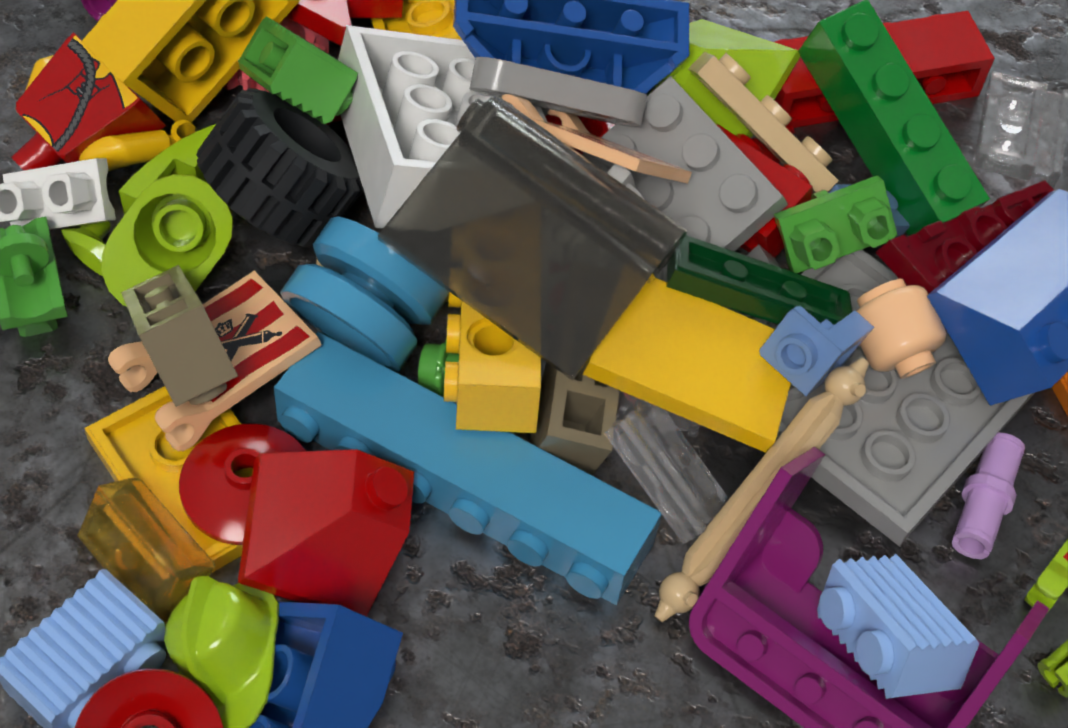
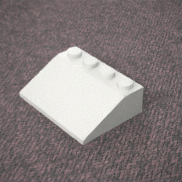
M346 26L338 60L358 72V75L352 87V102L341 114V119L375 228H385L401 233L409 231L437 233L572 192L575 181L555 140L539 134L515 139L499 135L493 131V122L510 126L515 120L516 111L513 105L501 102V98L481 94L469 89L475 57L463 40ZM534 106L543 120L547 122L541 107Z

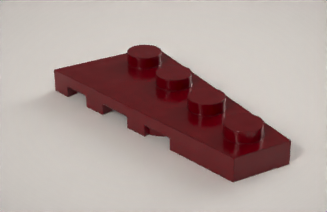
M1046 180L1002 196L994 203L983 208L976 206L944 223L940 220L924 226L920 231L908 237L904 234L893 238L875 253L899 279L904 280L906 286L919 285L929 294L1048 193L1054 191V189Z

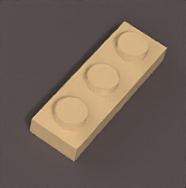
M703 52L688 68L783 164L792 165L800 170L809 180L810 185L813 186V193L821 190L828 192L839 181L826 168L833 161L830 155L809 136L800 142L786 128L792 120L790 115L769 95H766L759 101L744 86L751 79L750 75L727 53L718 60L714 55Z

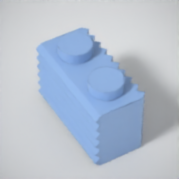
M897 554L890 559L884 555L879 560L875 556L871 557L868 561L861 557L856 562L850 558L845 563L839 559L832 564L824 590L819 599L817 607L818 619L821 618L824 625L832 630L833 636L839 635L840 644H846L847 653H854L855 662H858L862 671L870 676V680L877 681L878 689H884L886 699L962 688L979 642Z
M107 569L99 570L95 578L89 579L86 582L84 588L77 589L73 597L65 599L63 605L55 608L50 617L43 618L38 627L32 628L28 636L20 638L16 646L8 648L6 654L0 657V683L7 694L19 706L23 707L28 715L32 716L43 728H75L84 705L105 683L130 671L159 669L166 658L165 650L167 649L164 642L165 624Z

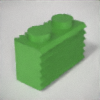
M267 16L259 24L238 60L240 70L267 91L287 101L292 106H296L302 112H306L323 124L332 122L334 117L341 115L352 102V87L357 80L358 72Z

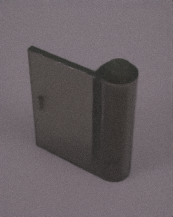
M492 96L486 102L476 99L464 112L457 125L456 130L460 134L378 234V240L573 381L646 283H652L664 269L684 240L688 230L499 96Z

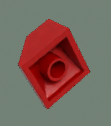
M358 449L259 454L254 459L237 583L298 603L341 605L367 617L410 532L414 471Z

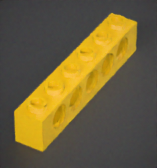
M540 202L464 224V227L457 226L452 228L450 263L463 264L462 269H450L448 307L461 308V314H448L446 353L459 354V362L445 361L443 402H457L456 430L536 433L541 392Z

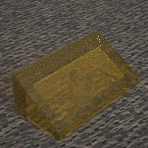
M128 478L98 486L77 536L104 569H107L166 624L173 609L189 593L191 581L194 577L210 576L215 568V563L139 478Z

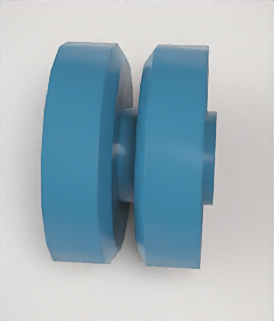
M339 216L330 218L313 243L315 255L322 266L311 264L298 265L280 292L282 299L294 312L322 334L394 372H400L417 346V338L409 324H431L447 301L449 291L442 281L422 262L388 238L356 221Z

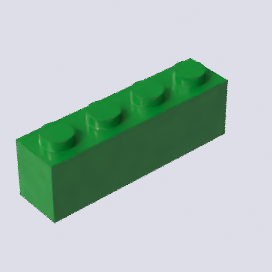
M863 0L819 21L798 50L799 54L872 176L878 175L884 180L886 190L897 200L899 205L897 210L910 224V227L906 230L908 236L917 233L924 226L940 220L944 223L958 217L966 210L976 206L982 207L990 200L988 194L869 0Z

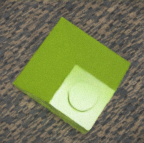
M704 19L689 23V57L668 77L671 76L716 125L719 124L735 136L737 134H744L751 138L753 134L688 68L703 52L714 55L718 60L727 53L750 75L751 79L744 86L759 101L766 95H769L774 100L799 60V51ZM666 77V78H665L661 83H659L653 90H651V91L647 94V96H648L650 93H652L659 85H661L668 77Z

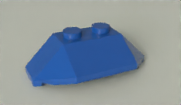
M454 0L453 27L475 58L489 57L619 86L647 95L689 57L688 2L675 0Z

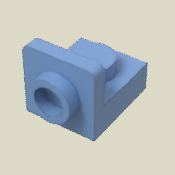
M796 306L787 313L760 348L759 352L762 358L802 394L808 396L824 383L825 378L833 369L846 363L874 329V326L855 310L833 325L828 319H825L822 323L818 322L803 307Z

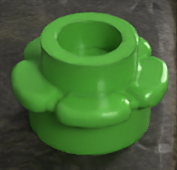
M446 340L442 344L426 343L422 349L418 367V384L444 397L445 361L459 362V354L446 353Z

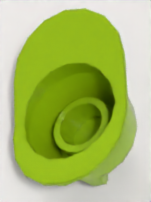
M172 174L155 180L140 193L112 231L102 251L101 273L108 291L123 306H126L121 292L177 265L181 268L193 290L196 291L222 257L232 237L233 216L229 206L217 195L208 182L194 175Z
M197 576L191 581L189 593L180 600L170 614L165 626V646L170 658L179 669V674L193 680L211 697L219 711L223 728H249L256 722L268 701L273 680L276 633L279 624V603L275 595L240 583L231 585L218 582L209 576Z

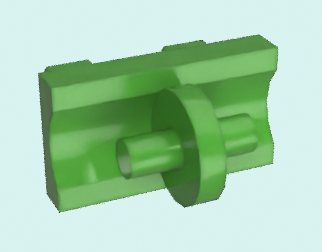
M878 175L828 193L826 190L818 191L811 195L810 201L773 214L784 244L788 267L794 273H800L811 268L814 270L835 263L837 258L869 246L875 248L898 236L884 180Z
M46 216L35 218L23 226L11 225L6 229L0 228V325L2 330L17 327L20 336L23 337L55 331L58 328L57 319L68 316Z

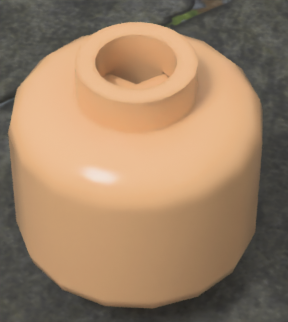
M896 279L871 289L857 299L860 307L857 312L874 326V329L860 344L873 370L878 372L897 370L900 379H904L936 364L932 353L943 345L947 335L942 321L928 299L927 291L919 285L906 286L903 279Z

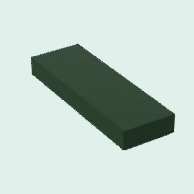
M675 233L667 249L666 287L777 325L796 306L803 307L818 322L822 323L825 319H828L833 325L852 313L849 291L691 236Z

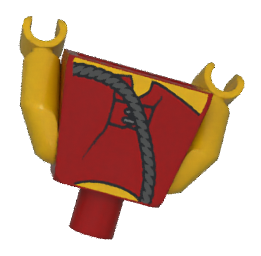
M73 32L54 55L41 58L34 63L25 92L16 102L15 110L36 131V134L11 158L23 171L57 165L62 159L66 163L94 158H107L109 172L130 165L149 162L166 148L195 133L196 127L192 122L180 119L172 125L171 133L167 134L162 130L166 125L90 52L81 43L82 40Z

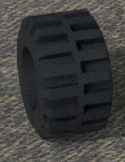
M248 88L239 92L196 154L198 157L197 164L204 174V178L233 211L263 232L302 247L311 248L330 218L344 217L364 191L352 151L335 131L306 112H302L296 106H292L287 101L280 99L275 94L258 89Z

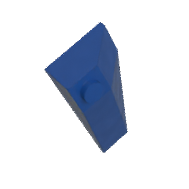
M278 602L279 624L275 642L273 680L268 701L256 722L249 728H368L383 704L388 684L393 677L396 667V656L403 632L337 604Z

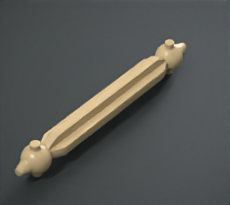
M860 358L849 366L837 367L828 374L824 381L826 392L810 398L782 432L772 447L688 549L681 572L672 573L661 582L659 588L660 601L654 615L656 619L664 622L676 613H686L692 610L700 597L699 587L710 581L779 469L813 447L819 450L839 425L843 407L858 402L866 393L864 377L869 365L866 359Z

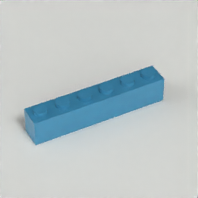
M317 332L316 335L322 346L290 366L274 386L277 421L292 437L306 443L313 440L329 450L358 449L414 471L412 502H427L449 514L451 520L464 531L475 535L484 533L506 545L510 553L521 562L530 566L542 565L565 577L574 590L586 597L593 599L603 598L617 606L654 545L662 512L510 432L456 430L457 404L443 402L444 397L320 332Z

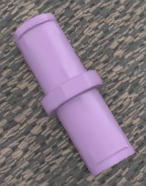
M1000 432L996 434L983 451L976 473L965 481L962 490V498L965 505L952 540V546L957 552L966 557L984 559L989 556L1003 515H1007L1013 509L1017 496L1013 486L1025 451V444L1011 434Z

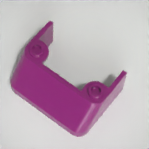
M813 447L782 466L691 610L689 629L697 647L803 728H966L1029 642L1050 608L1037 600L999 654L977 640L979 646L961 689L886 699L884 689H878L877 681L870 680V676L862 671L858 662H855L854 653H847L846 644H840L839 635L833 636L832 630L824 625L821 618L818 619L817 607L822 591L808 582L821 563L823 542L816 527L809 520L794 511L792 506L825 454L816 447Z

